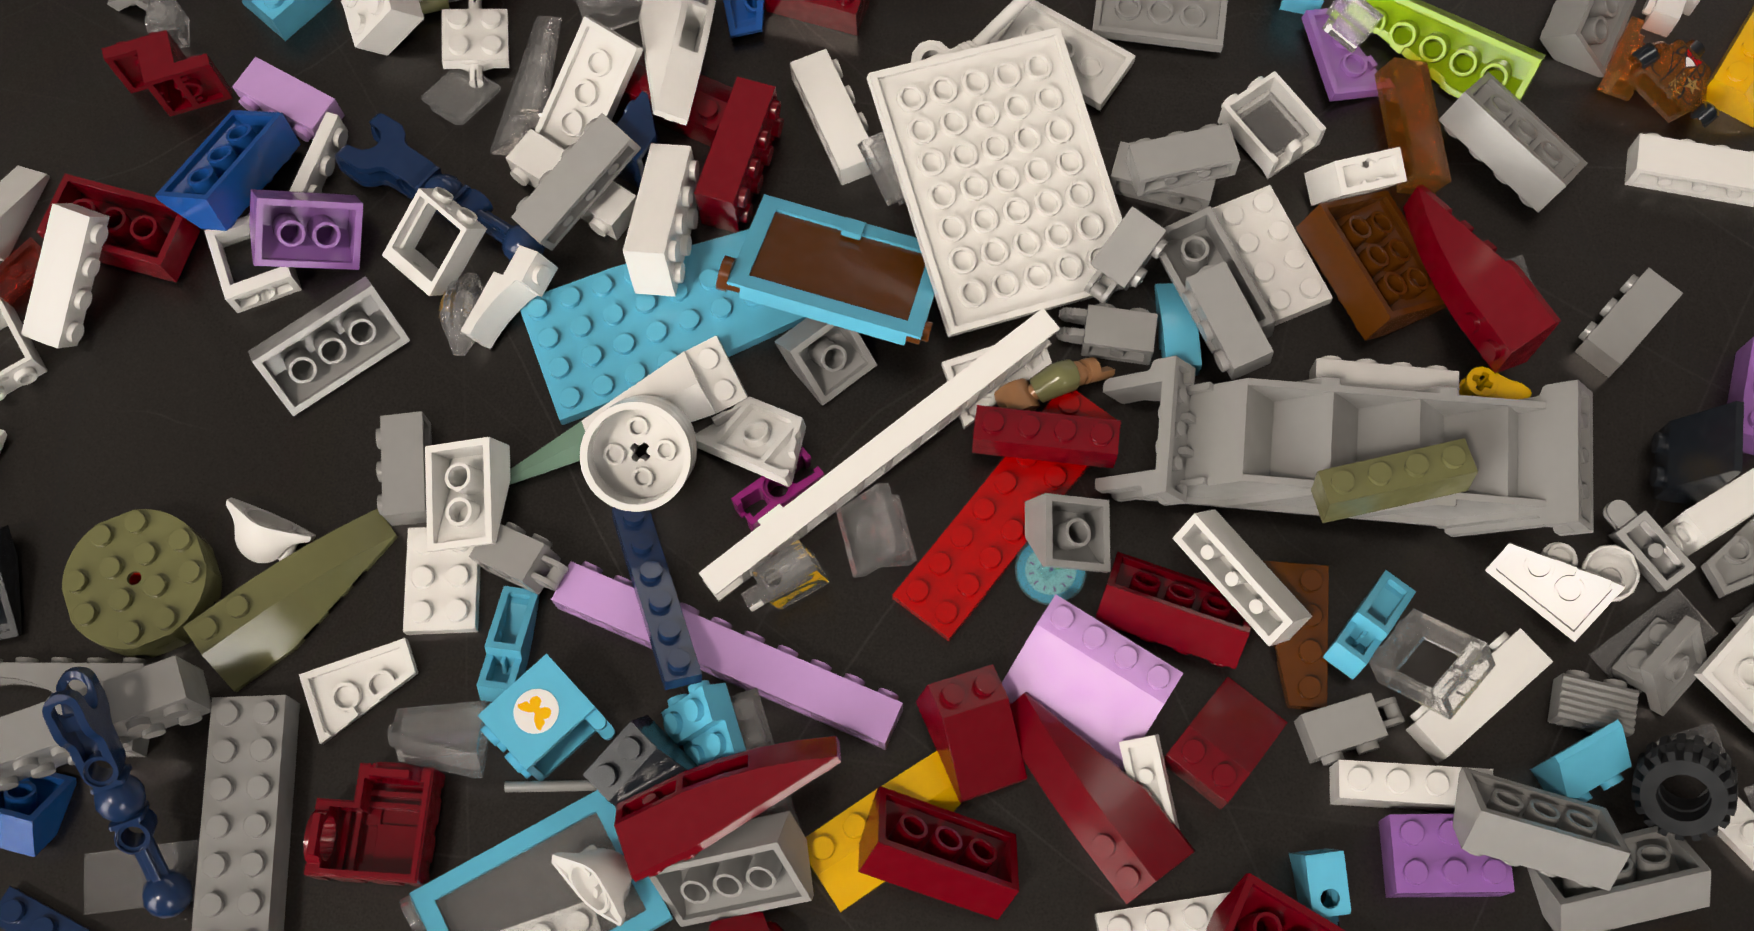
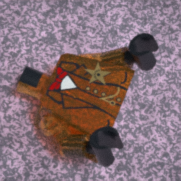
M1680 39L1675 40L1669 45L1664 41L1648 42L1631 53L1633 57L1636 56V60L1641 65L1627 75L1625 80L1668 123L1690 112L1689 116L1692 119H1699L1703 127L1706 128L1720 115L1717 108L1707 101L1706 82L1711 75V69L1701 59L1705 53V47L1701 42L1690 40L1685 43Z

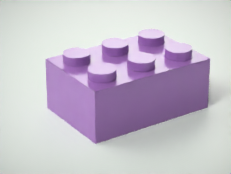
M1389 814L1379 820L1386 898L1501 897L1515 892L1512 866L1500 859L1486 855L1475 856L1462 849L1452 826L1454 814Z

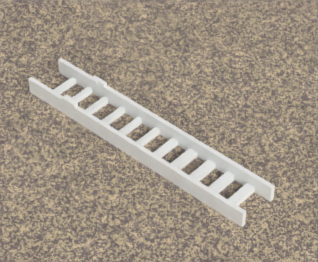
M1044 308L1039 310L785 507L778 504L758 520L759 527L699 572L703 582L720 602L755 574L753 571L773 561L791 547V544L804 537L1052 344L1048 338L1059 331L1058 325Z

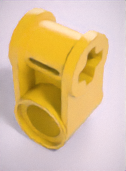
M1486 367L1472 369L1466 378L1459 383V395L1524 399L1530 398L1532 394L1531 390L1524 384L1510 380L1498 373L1495 374Z

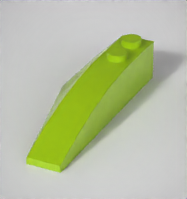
M1346 0L1343 9L1374 34L1384 39L1397 53L1402 54L1411 61L1424 75L1427 74L1438 83L1439 87L1446 93L1457 98L1489 72L1521 101L1546 56L1494 31L1421 0Z

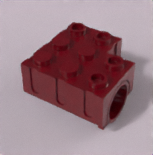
M360 763L354 800L316 799V810L308 820L304 835V857L307 862L304 875L317 880L330 881L331 879H336L343 882L367 883L369 881L377 884L397 886L410 884L415 887L427 884L430 881L429 868L430 863L433 861L436 836L434 835L439 821L442 800L440 795L441 788L444 787L445 774L435 768L404 763Z

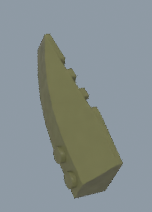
M377 508L277 562L187 623L183 628L207 662L234 692H238L297 650L305 641L304 637L317 623L321 624L329 615L328 610L341 596L345 597L354 587L352 584L375 564L398 536L387 520L379 514Z

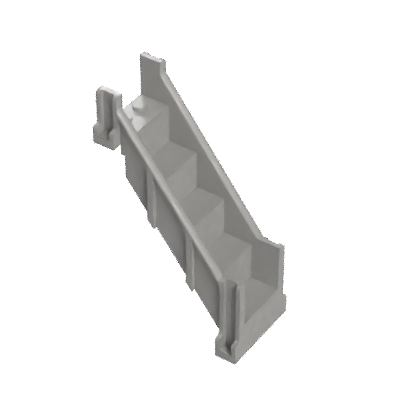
M1171 356L1154 360L1148 371L1109 378L1103 385V393L1122 404L1143 400L1161 402L1158 409V439L1155 445L1157 453L1156 469L1095 479V489L1101 493H1110L1111 497L1118 502L1146 500L1158 501L1164 506L1192 504L1320 516L1311 492L1317 471L1465 438L1478 470L1468 491L1349 518L1430 525L1444 529V532L1451 537L1542 527H1553L1554 532L1559 536L1594 533L1593 392L1579 380L1547 384L1543 386L1539 396L1524 399L1458 395L1459 388L1441 386L1415 391L1340 385V378L1328 377L1297 382L1245 378L1218 384L1206 382L1194 385L1196 368L1178 356Z

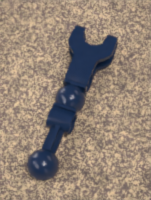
M379 113L369 121L373 138L378 142L376 146L371 149L360 150L350 145H345L335 154L340 170L365 187L389 185L412 200L419 188L441 187L446 189L454 196L453 200L457 204L477 215V220L487 228L485 233L502 243V250L509 261L512 260L519 245L537 251L541 255L544 253L545 247L538 243L519 224L512 226L492 214L493 206L484 194L476 189H471L468 185L463 186L455 176L442 174L441 168L435 166L429 159L410 148L406 142L403 126L384 114ZM436 210L435 214L444 216L438 210Z
M72 667L61 675L56 685V692L51 694L42 708L43 718L54 741L69 752L82 779L87 785L91 786L90 792L94 795L95 809L104 819L110 820L108 829L110 832H115L114 842L116 847L125 854L135 855L147 879L142 890L144 907L151 915L162 919L176 917L192 901L193 890L191 881L184 873L168 868L153 837L158 823L157 815L149 808L150 804L146 800L144 784L136 776L130 774L132 770L131 764L125 763V749L112 723L109 702L99 679L87 667ZM80 680L87 686L86 695L82 696L80 692L72 690L69 682ZM61 704L62 715L58 714L55 706ZM96 761H106L112 768H102ZM128 827H138L144 833H134Z

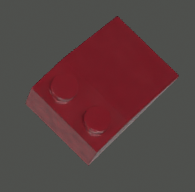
M993 664L926 686L916 700V704L960 803L1027 779L1009 699Z
M1227 677L1164 757L1165 766L1221 810L1251 774L1288 722L1231 678Z

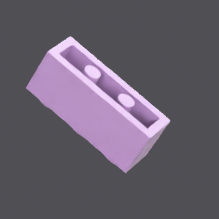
M257 57L252 60L232 86L240 97L239 103L246 110L283 113L295 135L305 142L314 139L326 112L339 115L341 120L345 116L333 97Z

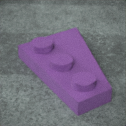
M1337 8L1305 11L1302 21L1329 101L1391 94L1395 87L1389 79L1383 80L1375 69L1378 64L1371 55L1366 56L1356 43L1358 40L1357 35Z

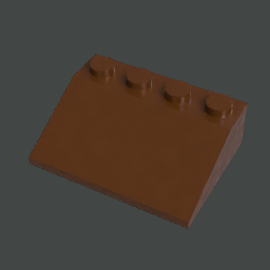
M1388 190L1320 203L1296 227L1305 246L1313 255L1321 272L1326 276L1339 301L1345 307L1356 329L1361 333L1365 341L1388 335L1447 308L1422 263L1408 222Z

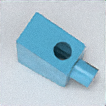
M1324 848L1289 853L1298 902L1340 927L1338 916L1351 914L1344 851ZM1325 891L1326 898L1325 901L1321 903V895Z

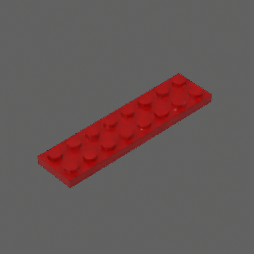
M1076 390L1052 399L1042 411L1046 413L1117 420ZM1004 457L893 593L892 599L949 642L1028 544L1025 538V501L1044 493L1067 495L1089 466Z

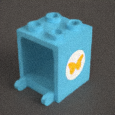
M547 654L477 715L485 724L480 729L482 733L503 753L506 750L509 751L504 757L513 768L526 779L532 775L539 781H543L596 732L604 740L613 739L616 733L606 718Z

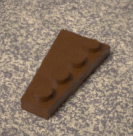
M1263 561L1312 615L1290 640L1274 645L1278 659L1276 663L1287 708L1317 710L1326 707L1328 661L1323 656L1328 650L1329 566Z

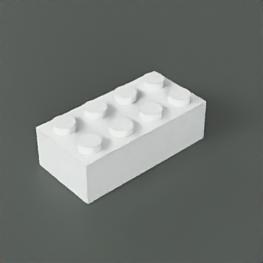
M341 0L355 48L386 56L424 19L419 0Z
M654 143L650 145L623 247V254L635 294L675 297L678 283L684 282L685 256L690 255L692 248L690 234L691 230L696 229L698 224V211L694 191L699 181V161L694 160L691 146Z

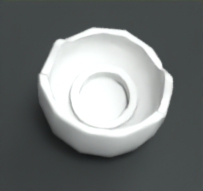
M1618 545L1599 546L1588 553L1582 563L1581 569L1625 585V588L1612 602H1620L1633 594L1640 580V570L1635 556Z

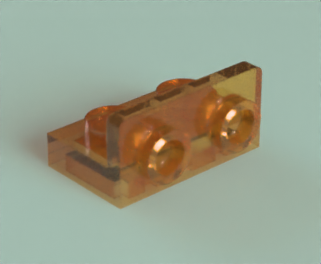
M1634 16L1629 20L1599 83L1598 91L1625 101L1631 99L1643 72L1640 60L1636 56L1633 57L1631 53L1646 44L1643 43L1645 36L1639 34L1645 20Z

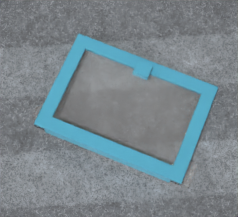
M598 790L410 892L408 896L399 900L401 909L413 931H423L425 929L427 931H654L673 920V917L661 895L647 876L637 882L632 879L629 895L624 902L625 922L620 927L593 911L583 902L551 863L552 855L557 852L580 853L590 845H594L596 848L612 849L624 856L614 827L617 807L608 802Z

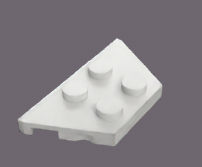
M748 397L735 404L732 409L712 417L714 424L695 433L697 448L789 487L793 482L806 425L800 416Z

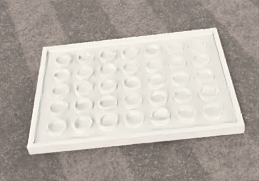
M1056 27L870 72L867 76V81L947 336L952 337L1035 314L1042 308L1046 311L1093 298L1092 295L1084 291L1086 285L1097 271L1090 263L1120 224L1122 216L1061 28ZM1103 275L1098 283L1108 289L1113 281ZM1118 286L1115 291L1122 290L1123 288Z

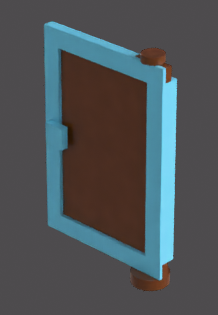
M766 194L762 198L737 259L724 256L716 281L717 290L737 292L740 299L903 346L906 341L918 345L920 340L928 342L933 322L927 321L935 294L916 237Z

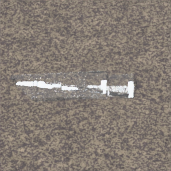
M538 16L536 18L490 149L491 154L508 155L530 128H536L550 96L562 22L561 17Z

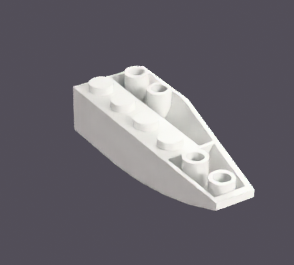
M716 0L642 1L639 24L654 115L686 126L701 72Z

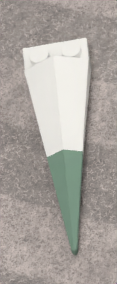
M714 336L682 352L511 468L509 485L580 461L581 442L588 426L600 413L624 398L638 395H654L664 398L678 406L686 414L690 422L717 414L747 399L748 395L718 336Z

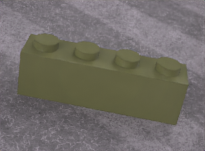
M1463 438L1317 471L1311 492L1322 523L1468 491L1478 470L1467 442Z

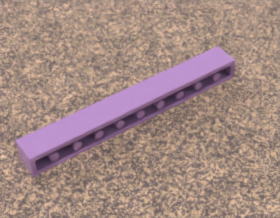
M570 561L568 565L569 570L558 585L559 587L551 599L555 606L564 612L652 649L632 581L619 575H615L614 579L602 575L603 570L589 562L584 561L582 565ZM680 603L701 671L886 750L903 712V703L898 701L899 696L884 688L874 691L865 687V681L857 676L845 673L844 677L832 673V667L816 659H812L810 663L797 658L798 653L789 647L779 645L777 649L764 644L765 639L756 633L745 631L743 635L731 630L732 625L729 622L718 617H713L710 621L698 616L700 611L696 608Z

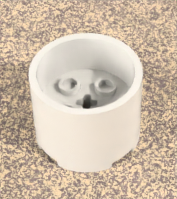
M638 395L624 398L600 413L588 426L580 447V465L583 476L594 494L612 507L632 512L657 508L668 502L679 492L694 468L697 458V442L694 428L686 414L678 406L664 398L654 395ZM645 442L649 446L646 452L650 457L645 454L638 457L635 454L638 448L634 443L640 446Z

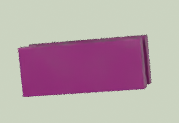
M804 447L800 450L795 474L803 467L807 469L811 466V456ZM817 466L813 469L814 473L798 483L792 482L789 487L761 476L732 497L731 500L736 512L741 518H746L749 529L754 531L760 526L758 520L778 504L785 507L825 475L820 467ZM776 486L788 488L784 496L774 497L770 494L771 490ZM762 499L767 504L754 517L750 512L747 514L744 511Z

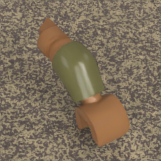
M1094 357L1084 358L1079 361L1064 359L1048 365L1031 377V384L1024 378L1017 379L1000 387L995 391L994 396L998 407L1035 411L1040 407L1039 399L1044 403L1064 394L1074 392L1083 384L1112 378L1115 374V369L1108 366L1101 367Z

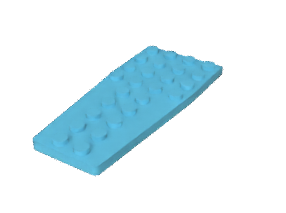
M749 229L692 245L690 255L685 256L684 282L678 283L675 297L635 294L627 264H623L546 291L542 297L536 296L520 310L562 425L591 415L682 352L714 336H718L727 356L731 357L795 327L806 319L803 316L740 299L737 292L730 290L724 292L716 289V281L724 256L737 259Z

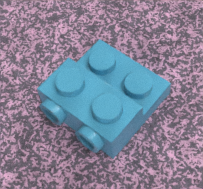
M702 680L700 683L691 684L687 687L689 694L676 695L667 700L669 707L661 712L664 729L678 746L684 747L685 753L697 766L718 758L746 751L726 683L710 684L709 680Z

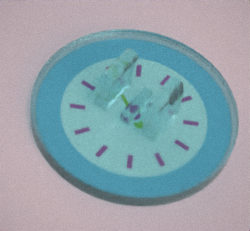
M1029 543L1024 546L1016 559L1015 577L1020 589L1027 597L1040 604L1049 605L1055 595L1070 601L1081 591L1086 580L1087 571L1043 567Z

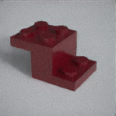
M167 30L152 32L143 37L121 41L112 46L101 48L105 62L132 94L149 89L170 117L233 99L231 87L208 54L205 53L186 58Z

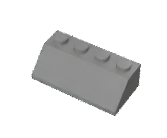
M1556 0L1539 39L1555 61L1596 77H1605L1636 0Z
M1489 72L1467 89L1439 119L1450 136L1458 138L1469 148L1470 154L1475 159L1483 161L1493 170L1495 177L1501 183L1508 184L1518 194L1523 204L1534 208L1538 213L1588 164Z
M1211 206L1164 227L1168 233L1165 240L1169 244L1159 259L1182 301L1184 302L1182 293L1185 292L1187 277L1225 261L1266 338L1271 337L1276 321ZM1188 310L1198 328V322H1201L1195 311L1190 312ZM1211 340L1206 342L1211 353H1215L1216 350Z
M365 276L253 347L248 353L252 363L292 416H295L409 342L410 339Z
M1462 767L1459 772L1452 826L1462 849L1475 856L1486 855L1500 859L1510 866L1518 867L1521 865L1535 869L1549 877L1559 876L1570 879L1584 887L1591 888L1594 886L1608 891L1611 890L1631 853L1606 808Z
M790 811L751 819L700 851L692 859L681 860L666 867L658 875L649 877L680 927L812 901L814 896L807 839Z
M1658 826L1621 834L1631 854L1610 891L1594 886L1591 888L1584 887L1573 880L1559 876L1549 877L1538 870L1527 867L1542 915L1553 931H1607L1709 907L1711 869L1685 839L1684 841L1675 840V834L1670 832L1665 837L1657 833Z

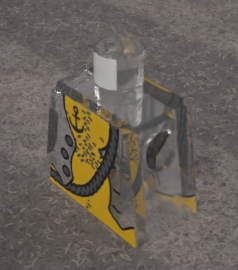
M798 539L755 568L752 574L758 584L741 593L752 612L768 602L778 610H781L830 583V580L814 553Z

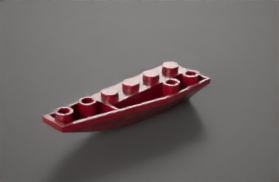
M837 736L784 742L718 758L684 771L618 803L614 827L632 879L637 882L647 876L653 877L672 864L681 860L692 859L700 851L823 773L833 769L837 764L841 763L840 741Z

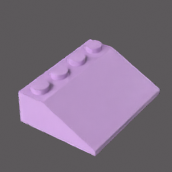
M1055 595L1002 681V685L1010 704L1027 692L1061 719L1064 725L1076 735H1081L1091 743V747L1106 759H1111L1121 767L1120 770L1123 772L1125 768L1119 742L1145 737L1183 675V672L1068 601Z

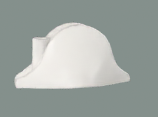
M229 498L226 501V506L235 525L236 545L239 551L253 562L268 563L276 559L281 561L293 554L299 543H308L316 537L315 534L269 511L235 498Z
M594 845L588 846L580 853L557 852L552 855L551 863L580 899L593 911L621 927L625 922L626 916L624 902L629 895L632 881L625 857L612 849L596 848Z

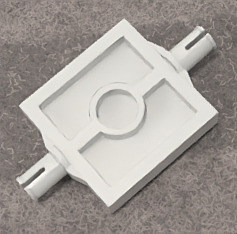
M469 0V9H442L443 69L469 71V85L476 88L477 77L478 88H480L484 84L483 71L492 68H509L507 9H482V0H476V2Z

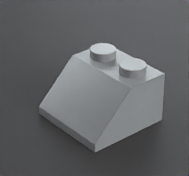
M809 318L804 319L774 341L789 367L821 405H825L877 366L858 332Z
M1044 493L1025 501V538L1043 567L1104 573L1111 572L1109 500Z

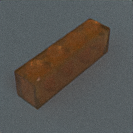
M1394 57L1377 71L1374 76L1388 148L1400 147L1407 177L1406 182L1396 185L1397 193L1412 194L1416 187L1421 184L1425 185L1433 193H1436L1451 182V176L1427 62Z

